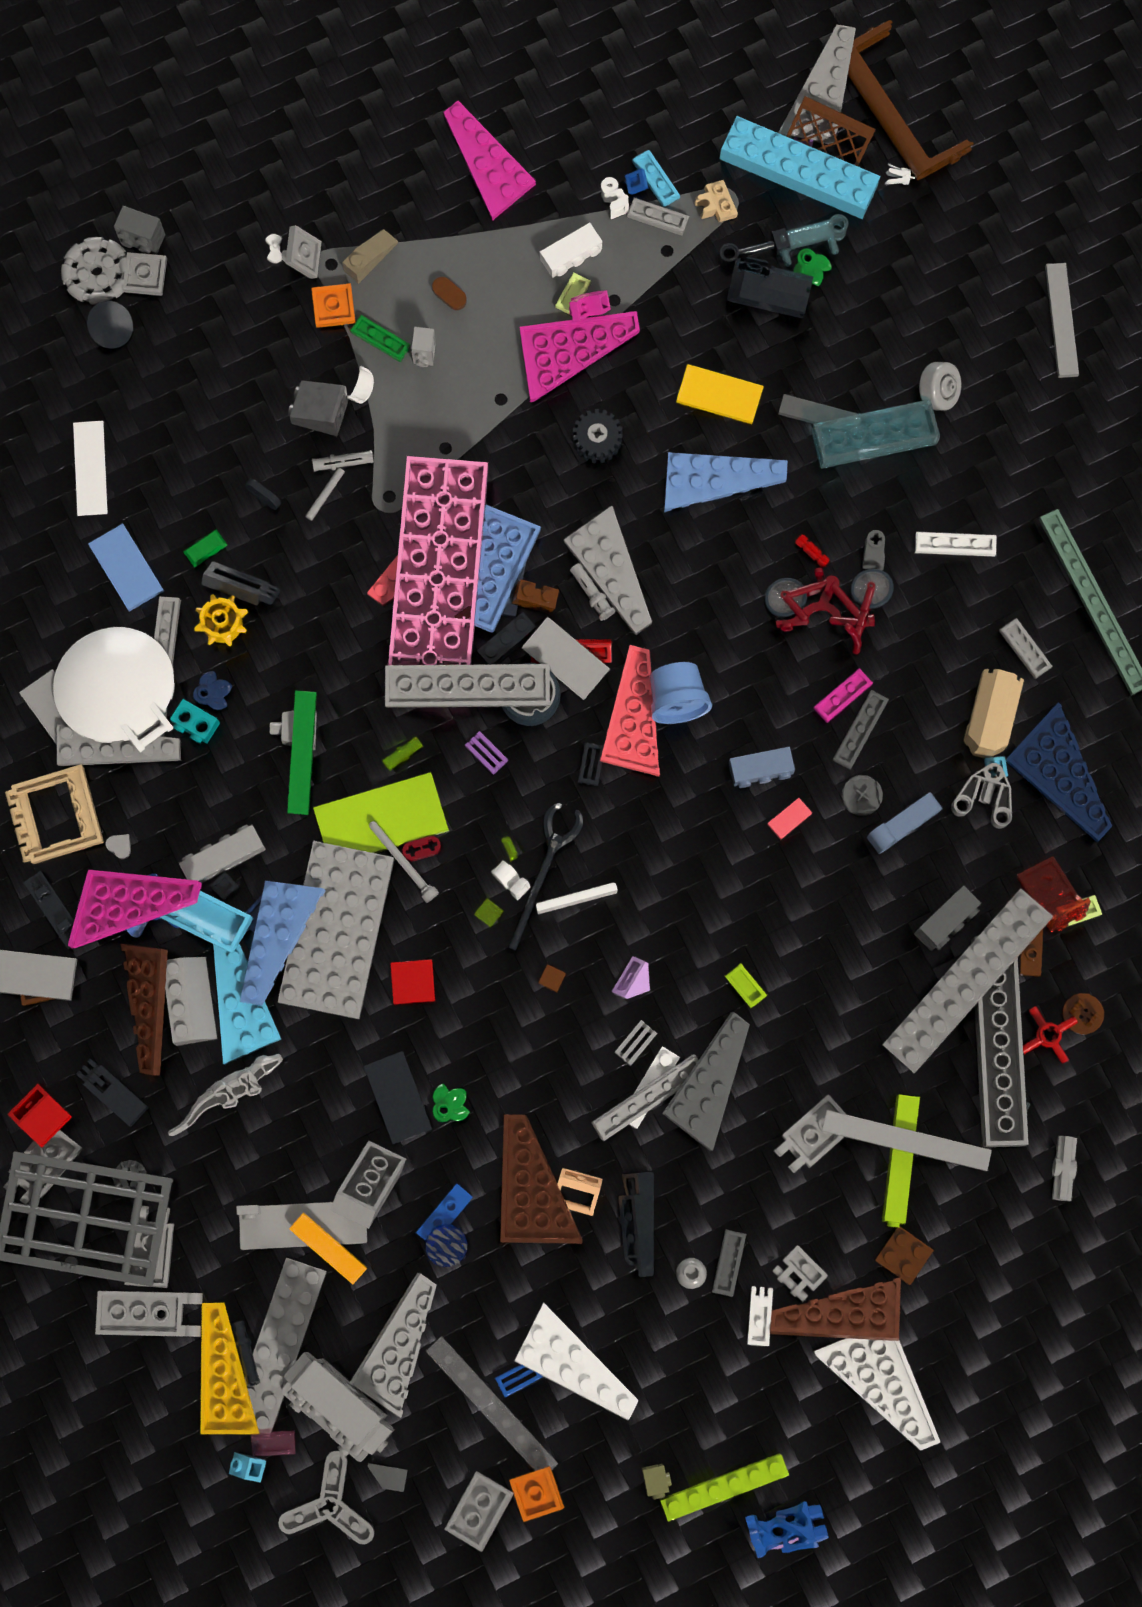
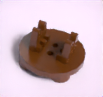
M1080 993L1073 995L1066 1001L1061 1017L1063 1021H1066L1075 1016L1078 1023L1069 1029L1077 1034L1087 1035L1093 1033L1101 1026L1104 1020V1010L1096 997Z

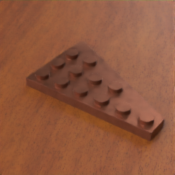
M504 1115L500 1242L582 1244V1237L527 1116Z

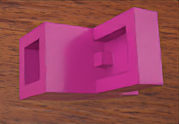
M607 290L581 294L571 298V302H569V312L573 322L581 321L588 316L601 315L611 310Z

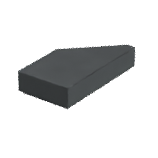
M368 1463V1468L382 1488L404 1492L408 1470Z

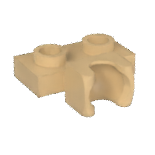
M724 180L705 185L704 190L706 193L698 195L695 199V206L705 207L700 215L701 219L712 217L715 214L718 222L736 218L738 215Z

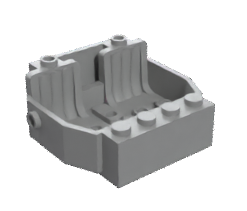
M304 1352L298 1360L295 1359L289 1365L288 1371L284 1375L288 1383L282 1388V1394L291 1401L289 1405L297 1413L302 1411L318 1423L339 1444L337 1448L345 1456L350 1454L357 1461L361 1462L368 1454L373 1455L376 1451L382 1452L388 1444L386 1439L395 1430L384 1420L388 1416L360 1390L349 1384L350 1381L325 1359H316L309 1352Z

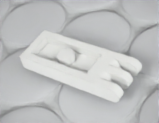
M751 1287L747 1344L769 1346L773 1288H768V1296H764V1287H760L759 1295H756V1287Z

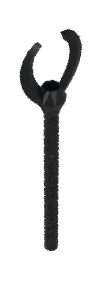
M554 804L545 814L544 832L548 845L547 854L544 857L545 859L542 862L516 931L508 948L512 950L517 949L554 854L562 846L571 842L582 829L583 818L579 810H575L576 823L574 827L563 837L553 833L552 830L553 815L556 810L562 807V804Z

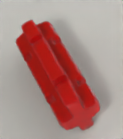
M802 534L796 539V544L800 548L803 547V551L814 561L817 560V564L823 568L829 563V558L825 554L822 555V551L811 541L808 542V538Z

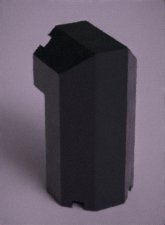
M745 257V260L741 262V258L736 259L727 301L804 318L813 276L775 268L774 266H771L770 269L767 267L768 262L752 257Z

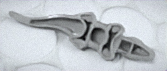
M262 1055L250 1067L235 1071L220 1081L215 1082L202 1096L198 1097L185 1120L171 1129L168 1134L174 1136L186 1130L205 1110L216 1105H222L223 1108L235 1107L238 1103V1098L246 1094L249 1096L259 1094L262 1087L258 1084V1080L264 1075L271 1073L282 1062L283 1058L281 1055Z

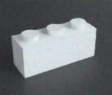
M588 223L540 251V260L552 278L562 276L572 266L577 267L586 258L598 255L602 250V240L591 223Z

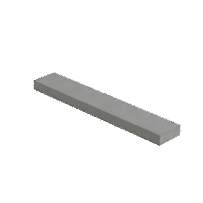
M1066 263L1046 264L1045 270L1058 378L1078 377L1079 370Z
M691 1055L594 1120L592 1124L601 1140L605 1141L675 1094L698 1062L696 1055Z

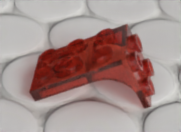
M1054 856L1017 875L1026 893L1053 915V918L1046 924L1051 932L1056 929L1061 931L1069 925V922L1073 920L1078 922L1087 916L1091 900L1089 898L1082 900Z

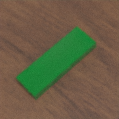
M363 315L359 316L350 330L353 335L398 362L402 361L411 348V344Z

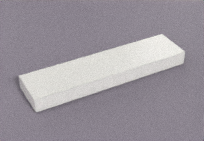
M916 532L915 553L995 556L996 535Z
M610 883L539 902L536 904V910L538 914L616 894L617 886L616 883Z

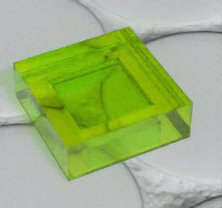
M510 837L503 838L502 844L510 861L517 859L518 854Z
M487 898L474 915L491 928L501 916L503 910Z

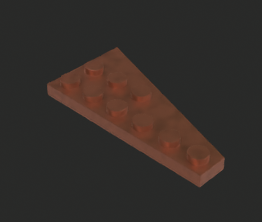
M121 944V949L126 954L124 969L128 970L129 974L127 990L131 1015H135L136 1022L133 1030L134 1034L138 1035L139 1045L136 1047L139 1071L149 1075H160L168 950Z
M901 1277L886 1283H876L871 1287L857 1288L830 1295L828 1298L821 1300L815 1299L809 1303L795 1304L772 1310L770 1334L899 1341Z

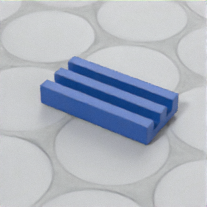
M520 1364L495 1379L504 1397H507L542 1378V1375L536 1372L537 1376L509 1391H506L505 1387L534 1371L529 1369L515 1378L502 1383V1379L525 1367Z

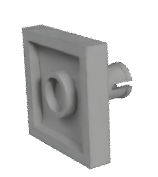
M296 225L291 226L287 250L282 252V259L287 265L311 279L317 278L322 241Z

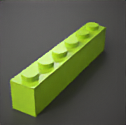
M779 1453L661 1498L660 1502L666 1519L669 1522L789 1476L782 1454Z

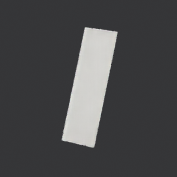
M103 421L73 423L77 516L107 514Z

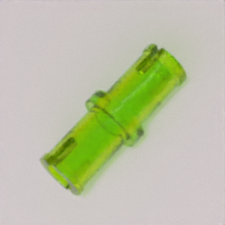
M414 737L402 747L398 746L394 753L382 761L390 771L403 760L407 761L410 755L423 746L418 738Z

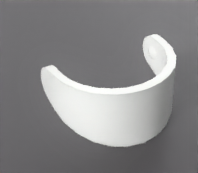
M360 366L357 384L352 394L347 396L348 399L357 403H363L369 398L374 385L372 373Z

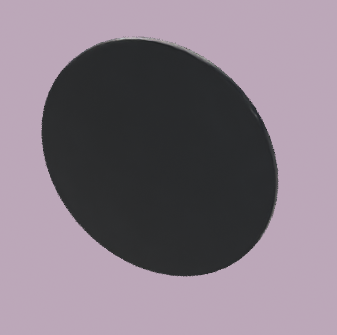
M102 301L90 310L87 317V329L91 338L100 346L111 349L118 348L130 339L133 331V321L127 309L121 304L114 301Z

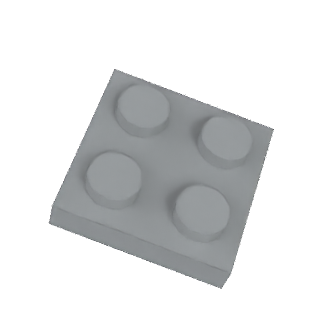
M127 252V273L124 272L122 290L126 293L162 296L167 257ZM130 261L132 267L131 275L128 274Z

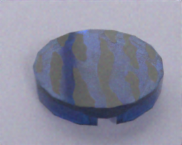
M442 1224L431 1230V1233L427 1236L425 1250L428 1258L434 1264L441 1267H451L458 1264L464 1258L467 1252V1240L464 1233L456 1226Z

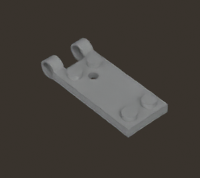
M98 1291L95 1334L201 1337V1326L182 1325L183 1304H202L203 1293ZM163 1310L165 1316L159 1318L157 1315L158 1311Z

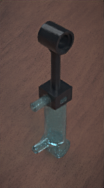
M837 214L829 220L787 231L785 228L772 231L771 241L743 249H738L732 243L724 244L720 249L719 264L725 269H732L737 258L774 249L775 256H782L784 265L789 267L792 265L789 255L790 250L827 240L831 253L837 254L839 249L836 240H841L845 237L848 220L845 216ZM838 225L842 229L837 230L833 226ZM731 254L733 258L728 259L724 255Z

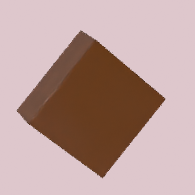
M547 964L538 984L557 993L566 973Z

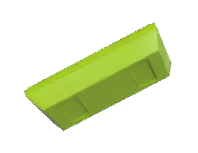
M742 964L725 976L750 1008L767 996Z

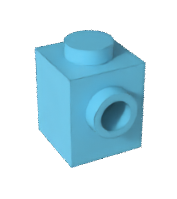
M234 1452L229 1474L245 1480L261 1482L266 1460Z

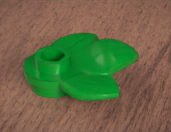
M803 249L797 255L798 263L794 267L793 272L813 276L812 284L819 286L823 279V271L831 270V264L824 255L815 254L811 249ZM805 255H808L810 257L809 262L805 261Z
M444 1084L439 1085L433 1094L435 1105L432 1113L434 1118L440 1122H447L450 1119L455 1121L465 1119L470 1113L463 1106L466 1100V1091L457 1088L449 1092ZM445 1108L447 1110V1113L442 1114L440 1112V1109Z

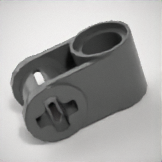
M879 530L871 531L866 538L862 563L863 569L883 570L885 536ZM873 538H876L878 542L876 545L872 541Z

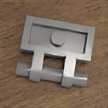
M798 1245L782 1260L788 1266L786 1270L783 1271L779 1265L773 1269V1272L778 1276L777 1279L781 1283L784 1282L791 1290L790 1293L794 1297L797 1296L802 1302L808 1297L803 1289L808 1286L814 1291L828 1276ZM792 1272L802 1280L798 1285L789 1277Z

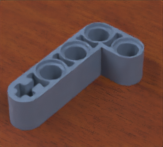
M930 792L887 823L878 826L867 836V839L878 854H881L935 816L943 808Z

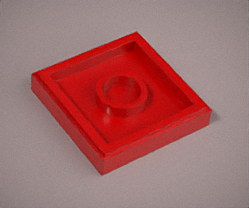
M432 959L391 963L394 1005L435 1001Z

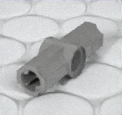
M1058 1136L1056 1158H1054L1052 1166V1176L1054 1177L1052 1199L1071 1201L1073 1179H1075L1077 1171V1161L1075 1160L1077 1138Z

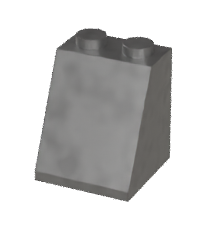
M301 381L300 387L297 386L294 392V398H296L294 405L291 404L288 411L291 423L337 436L349 401L346 386Z

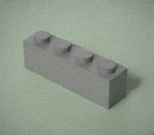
M253 825L242 826L237 830L238 833L232 836L229 834L219 839L217 844L213 846L208 844L201 848V852L196 855L189 854L182 858V862L179 865L187 880H197L204 883L265 851L266 849Z

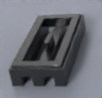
M585 742L578 783L598 786L602 767L600 759L603 745ZM588 748H592L587 779H585L583 775ZM599 749L600 755L595 780H591L596 750Z

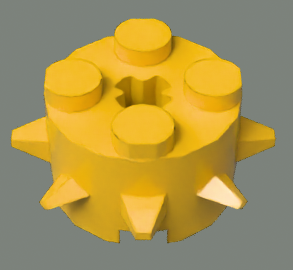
M214 594L210 595V602L208 601L202 608H196V611L200 614V623L194 629L195 631L205 632L208 637V645L215 641L231 646L233 639L240 632L246 633L247 630L242 626V618L248 611L247 609L237 608L234 604L235 597L233 595L229 599H217ZM225 619L224 622L218 623V620Z

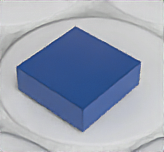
M641 168L625 175L629 194L633 195L648 188L644 169Z

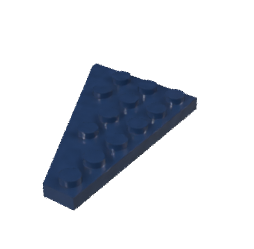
M1057 703L1008 756L1006 762L1098 842L1112 827V824L1105 813L1104 805L1099 799L1096 786L1088 772L1086 762H1084L1075 736L1070 730V724L1062 711V705Z

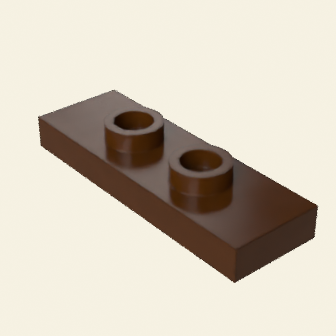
M1043 929L1020 954L1019 975L1041 976Z

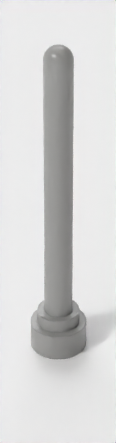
M375 821L370 822V829L422 890L421 894L425 902L428 903L439 894L438 890L434 886L427 885Z

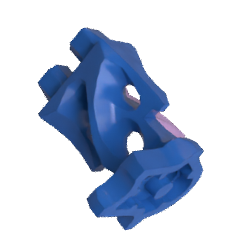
M803 1502L797 1506L777 1511L776 1517L767 1522L758 1521L756 1515L745 1517L751 1542L758 1558L766 1555V1552L771 1549L781 1548L783 1553H790L800 1549L819 1547L818 1542L829 1538L825 1525L814 1527L813 1521L824 1518L820 1505L808 1506L807 1502ZM793 1515L795 1517L792 1522L786 1521L788 1516ZM776 1527L783 1529V1534L776 1536L773 1533V1529Z

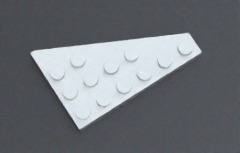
M845 1338L814 1351L815 1356L919 1450L940 1443L900 1341Z

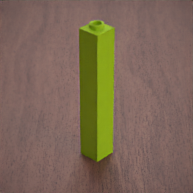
M896 1096L893 1126L916 1132L920 1097ZM890 1148L882 1221L887 1222V1226L900 1228V1224L906 1223L913 1153Z

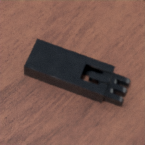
M216 562L210 564L202 578V585L231 596L233 595L238 599L257 606L260 601L272 604L280 593V589L268 584L269 582Z
M90 1058L87 1062L93 1066L90 1070L86 1065H83L81 1068L87 1074L84 1076L82 1072L78 1071L76 1075L85 1082L83 1085L128 1126L132 1127L149 1107L104 1066H98ZM100 1076L111 1084L105 1091L95 1084L97 1082L101 1087L106 1084L99 1078Z

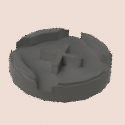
M866 775L852 777L842 790L844 806L849 812L857 816L872 814L879 808L882 802L883 792L880 784Z

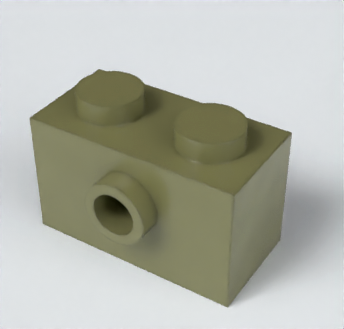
M657 1464L641 1468L647 1496H652L653 1499L665 1497V1493L669 1492L668 1486L672 1484L669 1472L665 1473L664 1465Z

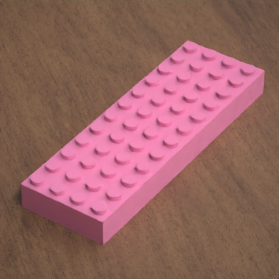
M407 456L388 665H471L488 477L487 462ZM468 606H472L471 617L468 619L464 616L463 619L455 618V615Z

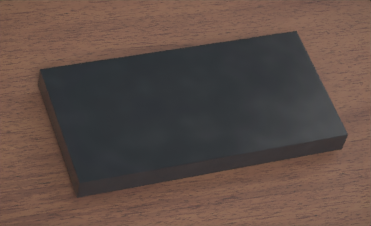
M403 1051L364 1066L393 1145L432 1130Z

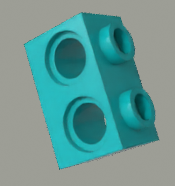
M182 699L170 718L172 724H174V729L181 733L184 731L191 734L190 738L198 743H201V741L208 743L220 724L217 718ZM189 714L190 719L187 722H181L182 715ZM201 724L208 725L207 730L204 732H199L198 727Z

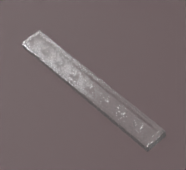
M442 1336L426 1351L535 1471L548 1466L552 1470L558 1464Z

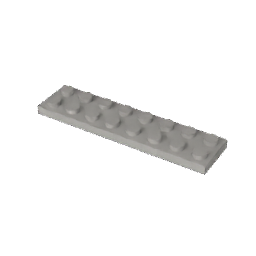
M550 664L386 665L385 706H550Z
M289 1258L285 1260L253 1352L260 1383L251 1387L247 1386L259 1433L271 1436L284 1398L282 1388L288 1383L284 1375L287 1373L289 1365L295 1359L297 1360L327 1273L325 1270Z

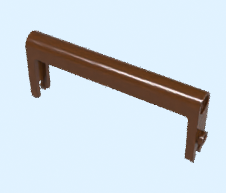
M889 20L875 28H869L863 35L854 39L848 77L909 169H911L915 178L920 180L949 163L952 165L959 161L962 156L972 150L971 146L974 143L969 142L967 139L933 158H929L859 54L861 51L890 35L889 30L893 22Z

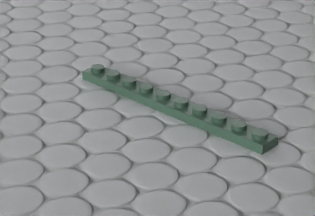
M1057 509L1040 517L1039 521L1130 695L1141 691L1142 668L1059 510Z

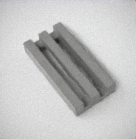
M641 1020L615 1053L631 1066L657 1035V1032L653 1031ZM643 1027V1032L623 1054L621 1051L638 1030ZM649 1032L651 1035L633 1057L629 1059L627 1056Z

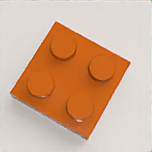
M351 283L312 288L316 328L355 323Z
M550 1466L509 1480L523 1522L564 1508Z

